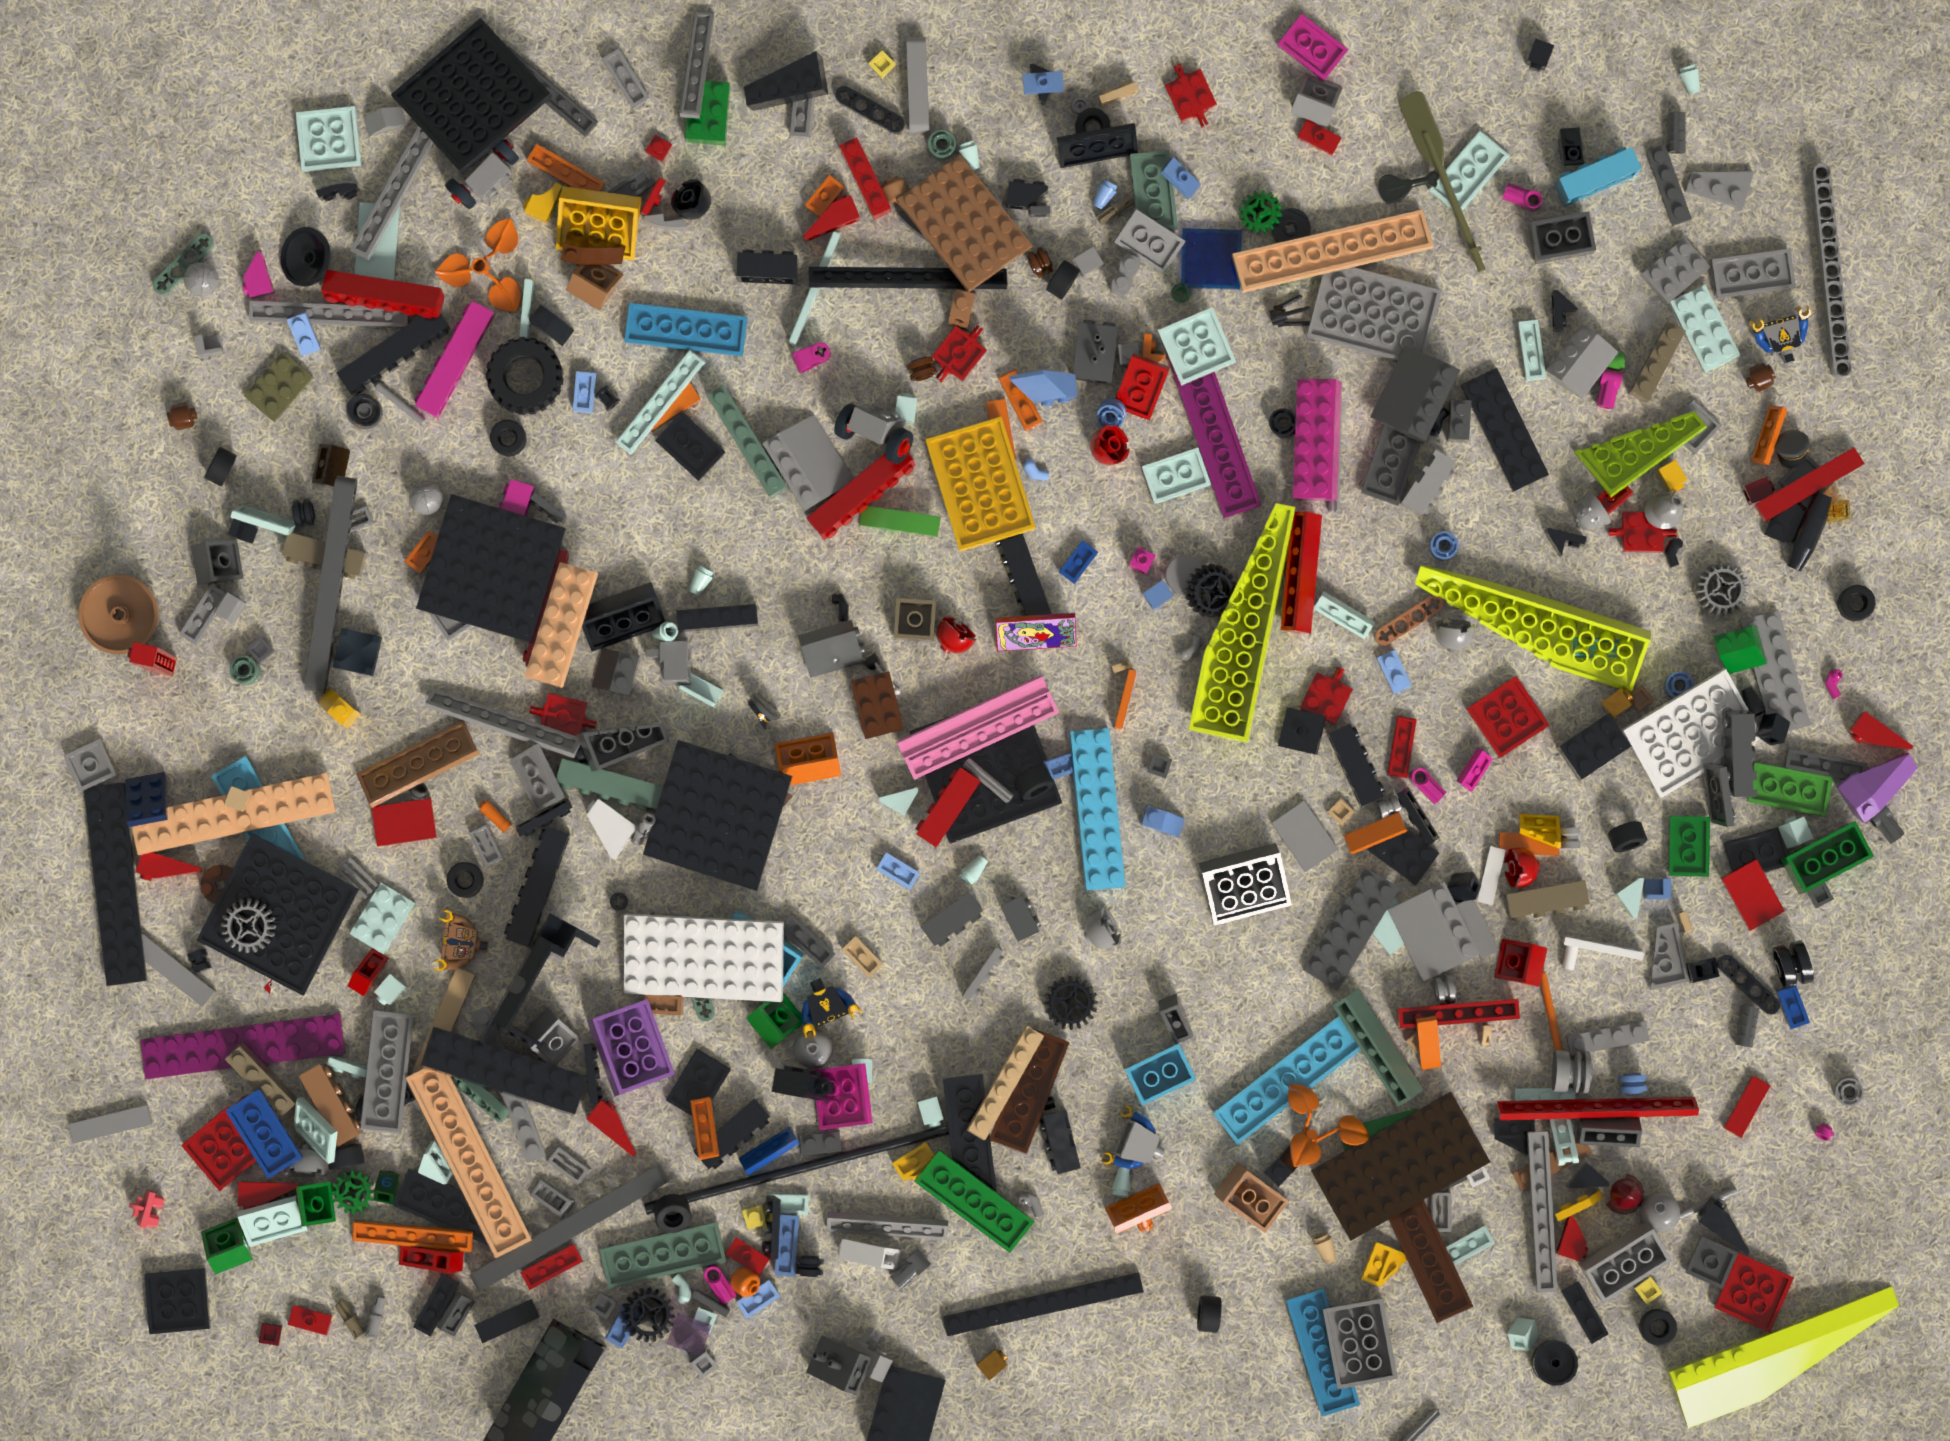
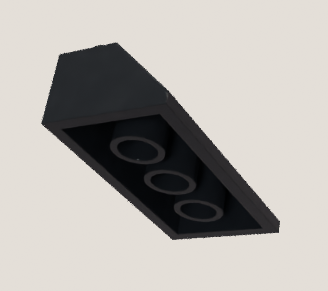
M652 582L590 603L582 629L593 652L655 630L666 621Z

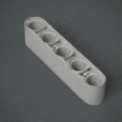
M926 37L906 38L910 133H930Z

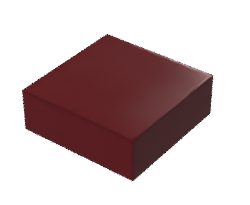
M262 1323L259 1343L279 1346L283 1326Z

